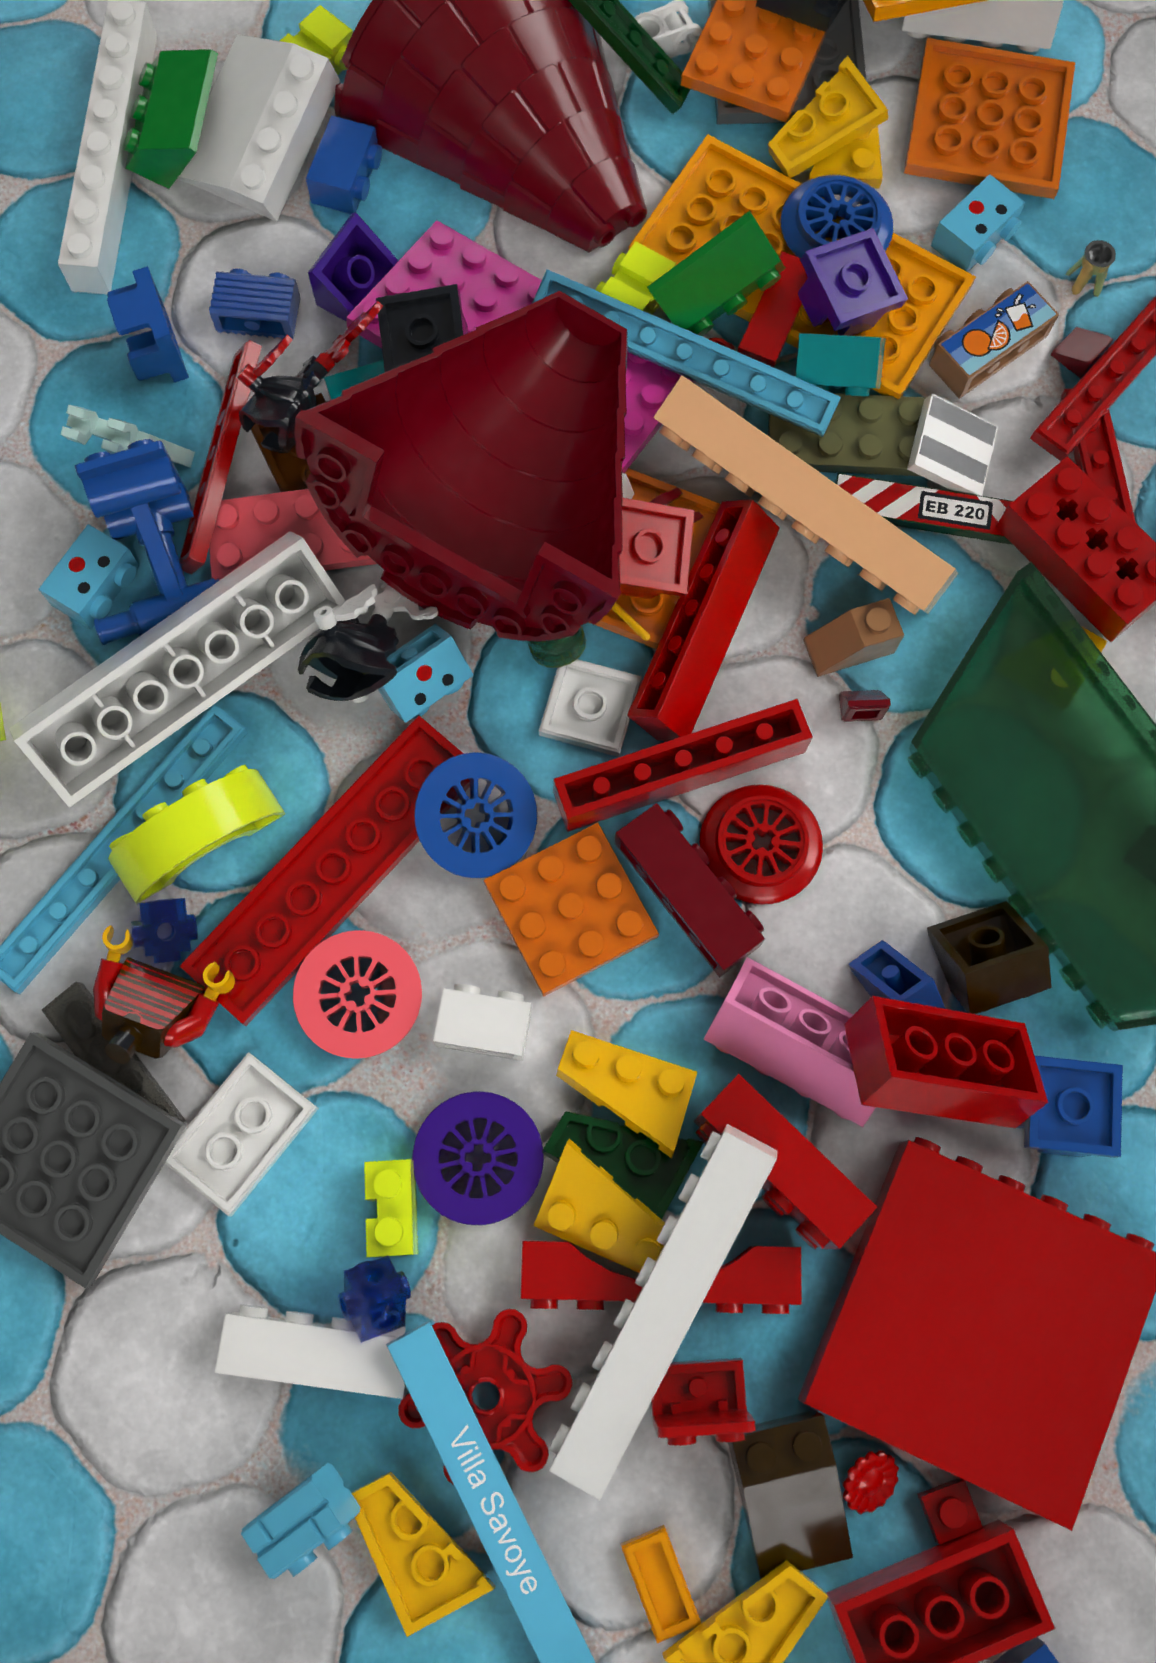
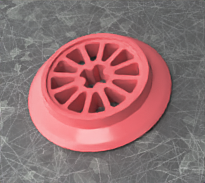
M364 930L342 932L318 944L310 951L300 965L293 987L295 1014L305 1034L313 1043L326 1052L351 1059L376 1056L398 1044L414 1025L422 1000L419 972L410 955L394 940L382 934ZM354 959L353 977H350L344 969L343 961ZM360 959H371L372 962L367 972L361 977ZM379 964H382L388 970L384 975L374 981H370ZM337 966L345 978L344 983L328 977V974L334 967ZM390 978L394 979L395 989L375 990L376 987ZM324 982L340 989L338 993L321 994ZM355 983H359L362 989H370V994L364 997L365 1004L362 1006H358L353 1000H346V995L352 993V985ZM396 996L394 1007L390 1008L376 1001V998ZM341 999L340 1003L326 1012L323 1011L321 1004L323 1000ZM372 1006L389 1013L388 1018L382 1024H379L371 1011ZM346 1008L339 1025L334 1026L329 1021V1017ZM355 1012L357 1031H344L351 1015ZM363 1012H367L375 1025L374 1029L363 1032Z

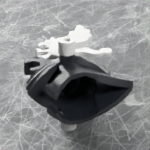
M382 581L380 588H383V593L377 594L375 584H371L358 595L346 600L343 606L336 610H332L330 606L318 608L314 612V618L320 629L305 645L300 656L298 672L300 675L304 674L309 665L317 671L336 679L331 687L322 682L317 676H309L306 687L308 693L333 701L352 700L355 703L365 701L370 693L387 684L397 674L396 666L387 660V657L396 651V645L399 643L395 628L387 626L392 613L407 611L414 620H429L439 614L437 607H428L425 610H420L418 604L407 599ZM374 610L367 624L359 622L357 618L359 614L365 615Z

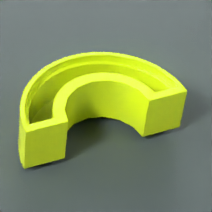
M241 765L227 773L223 778L209 784L205 779L192 783L181 792L184 796L183 798L169 806L166 802H162L150 808L142 815L145 820L144 823L132 832L117 838L109 845L112 851L108 860L136 905L175 882L176 877L182 871L206 854L232 840L243 836H251L286 815L258 770L248 769L246 765Z

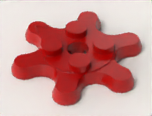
M506 1309L497 1314L490 1336L478 1344H470L463 1341L456 1329L449 1323L437 1322L433 1324L432 1327L491 1449L503 1450L509 1453L517 1466L523 1471L531 1473L542 1469L547 1463L549 1451L546 1442L534 1430L533 1415L541 1404L549 1401H560L570 1394L572 1389L570 1372L559 1364L535 1368L524 1361L521 1355V1344L527 1333L528 1325L524 1315L516 1309ZM490 1382L497 1386L500 1399L495 1407L485 1410L475 1404L473 1391L477 1384ZM408 1393L399 1404L398 1414L405 1426L419 1429L424 1427L425 1424L410 1393ZM443 1465V1471L446 1479L448 1480V1482L453 1484L445 1466Z

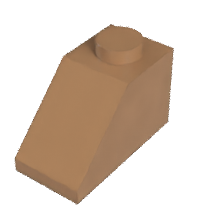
M887 598L850 609L804 637L803 641L816 675L819 677L894 654L904 637V633L891 600Z

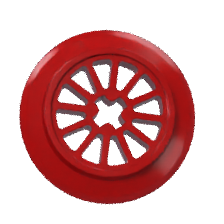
M749 785L727 793L711 807L703 821L700 832L699 844L710 860V864L707 865L717 879L723 876L731 884L737 894V899L748 903L773 904L795 896L812 881L822 859V834L814 814L797 796L775 786ZM761 808L763 810L761 824L758 823L752 809ZM769 810L780 814L772 825L768 824ZM745 813L751 827L737 818V816ZM784 818L792 825L780 831L776 830ZM729 825H733L743 834L729 833L727 828ZM757 833L761 838L766 835L771 837L772 840L768 845L769 851L764 847L756 850L752 846L756 839L754 834ZM795 833L798 842L781 840V838ZM726 841L741 843L742 846L729 851ZM780 849L796 851V859H792ZM747 853L748 856L739 866L732 859ZM774 857L788 866V868L780 871ZM753 859L757 862L755 875L744 870ZM763 861L767 862L773 875H762Z

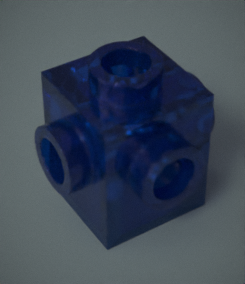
M184 897L137 902L139 921H131L134 948L142 947L145 957L154 956V963L181 960V952L191 951L190 941L198 939L195 914L187 915ZM163 923H169L171 926L170 935L166 938H159L157 934L158 927Z
M385 1256L373 1261L361 1262L354 1268L345 1270L344 1292L339 1293L338 1298L346 1321L351 1320L362 1343L405 1326L406 1300L411 1298V1290L404 1272H397L389 1256Z

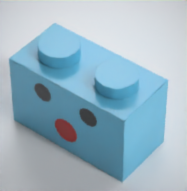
M989 174L939 222L931 247L952 264L967 272L977 262L983 265L995 251L996 244L1001 239L1009 240L1020 227L1022 221L1018 218L1025 201Z
M88 524L40 586L39 591L51 606L91 630L94 627V619L105 618L111 610L112 601L121 589L128 587L132 583L139 564L128 547Z
M434 624L387 657V660L396 666L397 674L378 690L390 710L406 723L411 719L417 718L418 715H424L432 704L445 695L458 691L464 682L474 676L453 637L437 624Z

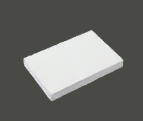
M248 1052L185 1128L165 1164L227 1216L232 1217L319 1108Z

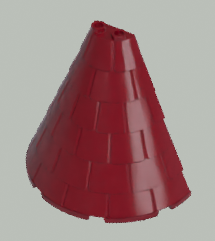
M568 0L371 1L359 20L342 58L347 72L344 84L340 83L335 87L334 109L336 117L375 127L378 145L383 149L460 184V189L503 208V211L546 230L588 253L597 247L608 245L616 235L629 227L638 226L645 219L647 208L635 164L631 159L624 122L619 114L614 86L607 68L601 37Z
M557 291L517 311L478 326L476 330L436 346L432 349L431 354L342 391L341 396L308 410H301L295 418L297 457L307 460L311 473L306 480V485L317 507L337 536L356 557L368 555L384 569L381 580L424 609L437 607L439 613L437 616L470 630L478 622L493 627L499 638L519 641L557 640L575 635L581 627L580 625L591 622L595 625L611 610L622 592L620 591L619 556L623 551L622 463L625 459L624 417L627 414V329L565 293Z

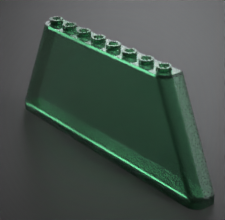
M1030 562L1017 571L912 739L909 746L911 755L907 757V760L915 774L921 779L926 776L935 790L932 792V796L942 811L945 813L951 811L960 823L957 826V831L963 841L970 848L976 846L986 859L982 862V865L989 877L995 883L1001 881L1011 894L1007 898L1009 904L1023 919L1025 917L1029 919L1037 930L1038 936L1048 945L1049 955L1053 953L1063 966L1059 972L1066 984L1074 992L1080 990L1089 1002L1086 1010L1095 1024L1101 1029L1107 1026L1112 1031L1156 1025V724L1035 565Z

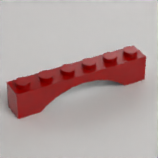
M522 1241L521 1299H531L530 1308L558 1309V1300H577V1309L604 1310V1301H623L624 1304L625 1300L628 1299L635 1303L642 1289L641 1286L635 1283L636 1279L609 1271L587 1258L570 1242ZM749 1246L732 1261L721 1266L703 1303H715V1312L743 1313V1304H762V1313L790 1314L789 1305H802L801 1247Z

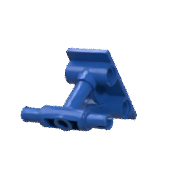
M139 440L131 443L127 447L128 450L114 454L109 452L94 453L84 459L85 462L75 465L77 475L83 483L91 509L96 518L104 516L111 537L114 540H119L136 534L138 543L144 545L159 591V595L133 602V605L129 606L130 610L101 619H94L97 635L103 645L135 634L141 636L219 581V579L215 580L212 578L187 585L172 539L175 535L172 523L193 518L194 512L189 500L188 490L162 441Z

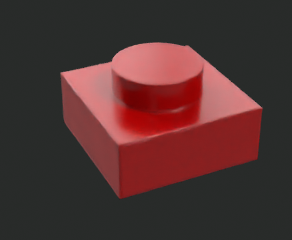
M957 1478L917 1494L937 1544L941 1545L983 1528L964 1479Z

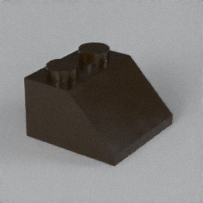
M1007 901L927 927L928 936L950 991L967 1013L978 1014L1052 988L1048 945Z

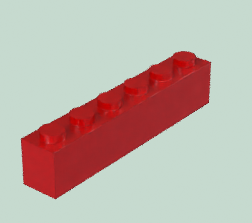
M753 499L721 502L688 577L687 594L679 597L627 714L630 719L656 740L670 741L692 733L780 527Z
M794 699L554 778L553 794L566 830L569 832L806 752L813 736L798 699Z

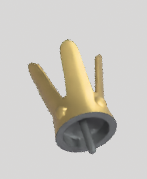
M1103 240L1090 242L1085 248L1083 257L1066 272V275L1070 276L1082 266L1072 287L1073 295L1079 294L1093 275H1096L1093 294L1095 297L1100 295L1104 280L1107 278L1108 268L1116 258L1115 249L1111 244Z

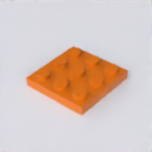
M717 0L682 73L681 86L787 123L827 32L757 7V0Z
M598 822L484 880V884L543 997L659 936L655 925Z

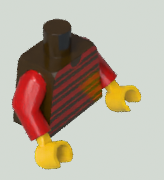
M112 925L108 926L102 936L103 943L108 949L106 959L101 958L93 988L95 1016L102 1021L103 1038L109 1041L105 1047L107 1056L120 1064L128 1063L135 1052L158 1059L162 1058L171 1048L180 1047L201 1037L220 1003L216 1000L219 994L231 991L234 987L235 978L232 972L228 970L221 982L214 983V978L219 973L220 966L215 962L209 964L203 972L204 982L208 985L205 991V986L130 957H127L125 962L122 963L120 962L121 955L126 954L133 946L132 936L127 929L124 941L119 945H112L111 939L114 935V928Z

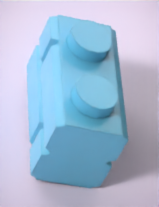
M326 1463L241 1529L242 1537L251 1551L257 1553V1560L269 1579L277 1578L287 1569L293 1577L317 1559L313 1551L315 1548L324 1543L327 1549L330 1550L353 1532L348 1523L361 1512L360 1505L350 1490L343 1486L344 1481L333 1464Z

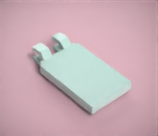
M68 405L66 413L69 414L66 426L72 428L63 426L60 434L68 440L85 445L91 436L94 435L103 439L101 448L111 454L128 450L127 447L131 443L139 440L162 441L172 462L191 468L195 455L194 451L151 434L138 431L135 424L109 418L107 421L98 418L95 411Z

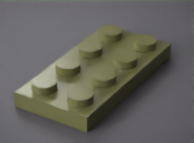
M833 393L840 396L841 399L823 437L768 413V436L819 472L920 476L908 470L907 467L923 402L926 397L901 396L900 399H897L893 396L884 395L853 396Z

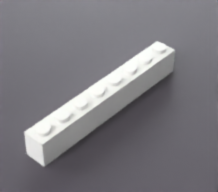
M108 0L58 260V265L72 292L107 294L112 288L132 178V171L125 169L128 152L123 150L128 131L131 127H135L136 119L131 117V112L139 94L142 96L144 88L138 85L139 77L145 63L152 64L157 33L147 3L142 1Z
M729 1124L726 1125L722 1135L714 1131L712 1132L700 1157L708 1161L700 1177L692 1173L690 1174L678 1198L686 1203L679 1218L676 1219L669 1215L656 1240L664 1245L656 1261L649 1257L646 1259L635 1281L636 1284L642 1287L635 1303L628 1299L625 1300L613 1324L621 1329L613 1345L604 1341L591 1366L599 1371L592 1386L583 1382L570 1409L577 1412L571 1427L569 1428L561 1424L549 1447V1451L556 1454L550 1467V1472L596 1499H601L777 1160V1150Z

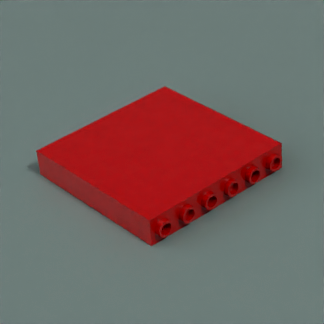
M915 1137L914 1142L910 1140L900 1142L875 1205L877 1209L870 1215L798 1400L1072 1531L1156 1293V1252L1153 1251L1155 1244L1134 1234L1127 1233L1126 1238L1110 1232L1111 1224L1093 1215L1084 1214L1082 1219L1066 1212L1068 1204L1054 1197L1044 1194L1041 1195L1040 1199L1025 1193L1026 1186L1015 1179L999 1175L998 1180L981 1173L983 1166L973 1160L957 1156L956 1161L945 1157L939 1154L941 1147L929 1140Z

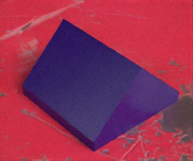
M356 212L350 215L308 271L316 305L346 322V317L399 261Z

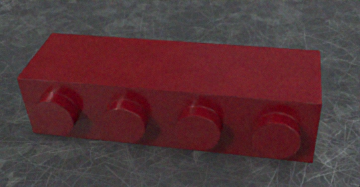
M656 803L617 831L614 844L720 978L762 945L765 940L761 934L764 928L759 919L750 910L744 913L734 900L737 894L731 884L723 876L717 879L707 865L710 864V860L704 850L697 843L690 845L682 835L681 831L684 829L676 815L669 809L664 812Z

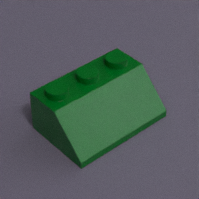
M212 49L160 51L152 64L145 63L138 85L144 87L142 96L140 94L137 96L131 112V117L136 119L135 127H131L128 131L123 150L128 152L125 169L170 189L197 152L218 57L216 51Z
M748 211L647 288L674 325L704 336L714 327L713 321L725 312L727 315H731L740 310L747 303L746 297L758 288L760 291H764L773 286L781 278L779 273L786 268L754 216Z

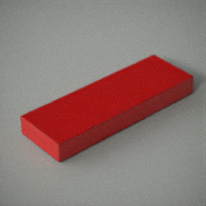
M783 251L779 258L786 269L779 273L781 278L778 282L764 290L737 351L773 368L778 361L802 307L798 292L808 278L800 261L801 258Z

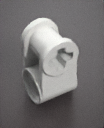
M673 0L665 6L640 13L635 17L637 22L670 58L693 51L703 31L698 24L692 22L688 15V6L683 0Z

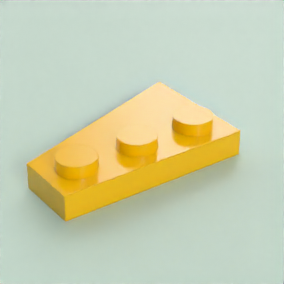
M786 1560L662 1652V1655L668 1663H783L829 1596L821 1587Z

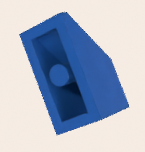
M881 940L849 963L851 971L871 997L878 996L946 1009L934 979L884 940Z

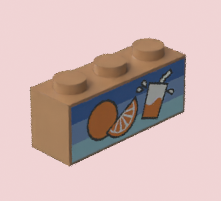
M1029 281L1016 290L1009 288L995 300L993 306L986 311L983 309L975 311L966 320L964 326L956 332L953 330L945 332L934 344L936 350L929 366L960 399L1048 337L1059 314Z

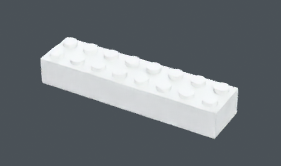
M289 531L9 728L14 742L70 808L320 629L314 618V612L318 608L330 606L332 610H336L343 606L345 600L304 538Z

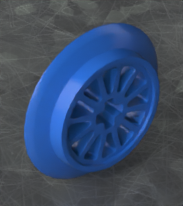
M824 175L804 182L789 195L781 213L783 237L790 250L799 258L803 256L805 251L874 228L886 251L893 235V218L884 198L867 183L844 175ZM834 194L840 195V200H836ZM845 196L852 198L849 202H845ZM837 216L844 218L839 224L832 221ZM826 237H827V238H828V237H831L832 241L829 242V241L824 240V239H825Z
M465 753L444 761L428 775L417 796L415 826L419 840L434 862L455 875L468 878H485L513 866L526 853L536 831L537 805L529 783L512 764L491 754ZM478 779L487 782L480 797H478ZM462 780H470V798L460 784ZM495 786L499 789L501 795L488 803V798ZM452 787L459 796L461 804L446 796V793ZM506 800L508 812L493 811L495 806ZM442 801L455 808L457 813L441 814L440 807ZM477 803L479 804V812L485 814L484 822H476L475 826L472 827L471 819L465 817L466 809H474ZM495 817H508L507 829L496 824L493 819ZM456 818L457 823L443 831L440 819ZM489 827L503 835L497 844L489 832ZM462 828V832L454 846L448 840V836ZM471 833V852L463 851L462 847ZM480 833L489 846L488 850L480 852Z

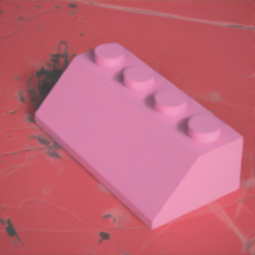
M747 957L703 1040L711 1043L721 1052L731 1054L751 1065L759 1073L771 1076L794 1089L799 1095L820 1103L834 1111L839 1117L850 1120L861 1127H864L876 1108L861 1105L844 1027V1024L853 1014Z

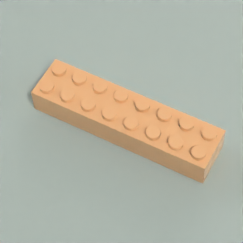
M683 375L653 417L663 424L659 433L686 452L691 445L696 448L692 454L694 458L718 475L723 468L729 472L725 477L726 481L749 497H752L755 491L761 494L762 497L757 502L781 520H784L789 514L796 519L791 527L816 544L820 538L824 539L829 543L824 550L848 568L853 561L863 567L858 574L860 577L880 591H883L886 585L897 592L892 600L912 614L916 615L920 609L928 614L958 575L956 568Z

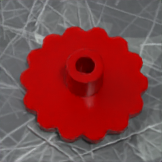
M882 1450L877 1453L870 1451L865 1457L858 1458L855 1466L849 1468L847 1472L848 1477L843 1482L845 1489L843 1499L847 1501V1506L851 1510H855L859 1514L867 1511L873 1513L878 1507L884 1506L887 1499L894 1495V1487L899 1482L897 1476L899 1467L895 1464V1460L890 1454L886 1455Z

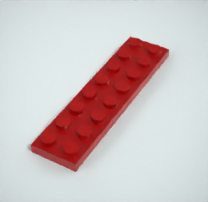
M418 715L179 967L198 984L205 986V990L208 985L204 982L203 972L209 964L215 962L220 966L219 973L214 978V983L221 982L226 972L230 970L235 978L234 987L225 994H219L216 1000L239 1022L247 1026L297 973L310 951L329 938L420 841L415 826V805L420 788L428 775L438 765L464 753ZM469 779L460 782L465 792L470 787ZM453 787L446 793V796L454 801L459 799ZM442 801L440 813L445 814L452 806Z

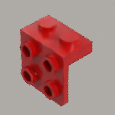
M741 1358L671 1362L651 1401L652 1422L659 1438H667L668 1445L684 1446L695 1444L696 1436L715 1435L717 1442H739L745 1440V1433L756 1431L755 1419L747 1410L744 1367Z

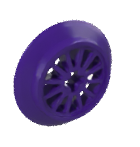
M482 1091L456 1095L437 1106L422 1123L413 1146L414 1177L425 1200L444 1217L466 1225L493 1224L515 1214L534 1194L543 1170L544 1153L542 1152V1140L531 1117L514 1101L499 1094ZM476 1119L487 1120L483 1136L480 1140L477 1139L474 1120ZM466 1121L469 1122L472 1139L470 1142H467L456 1130L458 1125ZM497 1123L502 1126L504 1131L492 1142L488 1143L487 1140L492 1124ZM449 1133H453L464 1146L463 1149L444 1145V1141ZM511 1135L515 1142L514 1148L494 1150L505 1137ZM477 1145L483 1146L484 1153L491 1155V1162L483 1163L482 1171H474L473 1164L466 1162V1154L474 1153L475 1146ZM445 1150L460 1155V1159L440 1163V1152ZM517 1153V1165L515 1167L496 1161L497 1157ZM462 1166V1170L449 1182H446L442 1170ZM494 1167L514 1172L508 1184H504L494 1173ZM469 1173L465 1193L461 1195L453 1190V1186L464 1175ZM487 1174L501 1187V1191L492 1196L488 1195L485 1179ZM476 1177L480 1178L483 1192L482 1198H470Z

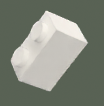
M455 984L454 990L443 988L433 1039L436 1047L523 1061L532 1012L531 1003L523 1002L524 995L509 991H498L497 997L481 995V988L467 984Z

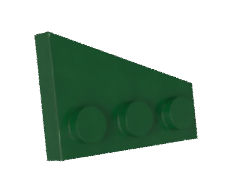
M565 1111L542 1152L545 1156L558 1163L566 1142L571 1139L582 1149L581 1153L597 1167L601 1166L614 1177L612 1179L634 1199L638 1198L662 1219L704 1141L678 1138L674 1154L670 1158L658 1149L660 1145L641 1132L637 1134L630 1128L621 1126L617 1122Z

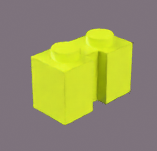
M319 5L299 23L300 31L294 37L288 33L280 40L281 42L296 44L329 58L334 70L339 75L342 71L347 70L342 62V58L353 30Z
M635 241L627 254L622 252L616 259L612 268L614 277L610 276L606 283L600 282L595 290L653 315L660 305L647 287L676 266V263Z
M413 1160L364 1162L365 1200L377 1201V1218L366 1219V1257L417 1255V1196Z

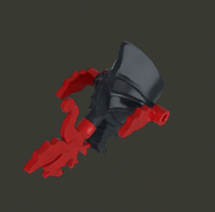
M377 301L366 313L363 312L348 326L342 336L339 335L333 341L330 349L320 353L317 358L313 355L309 360L305 361L302 365L304 366L302 370L294 377L272 376L264 379L261 377L293 341L288 334L255 368L249 364L245 365L236 377L247 388H250L254 394L239 411V420L243 429L248 433L255 424L264 427H280L279 436L273 431H269L260 445L274 452L289 453L295 446L294 431L297 414L301 410H308L316 406L314 387H317L322 379L332 370L335 362L338 363L347 355L350 342L356 339L374 320L383 305Z

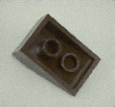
M812 1410L755 1424L756 1431L745 1433V1440L728 1442L760 1579L786 1560L799 1571H804L853 1558L837 1466L823 1414Z

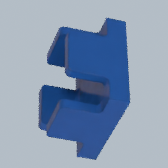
M148 266L133 270L136 283L109 291L107 293V302L119 335L129 334L145 328L151 329V331L128 337L126 340L130 351L127 357L137 380L143 381L165 373L171 375L174 383L188 379L189 376L168 313Z
M1035 1056L1048 1103L1017 1127L1025 1128L1024 1148L1037 1149V1153L1072 1157H1121L1123 1065Z

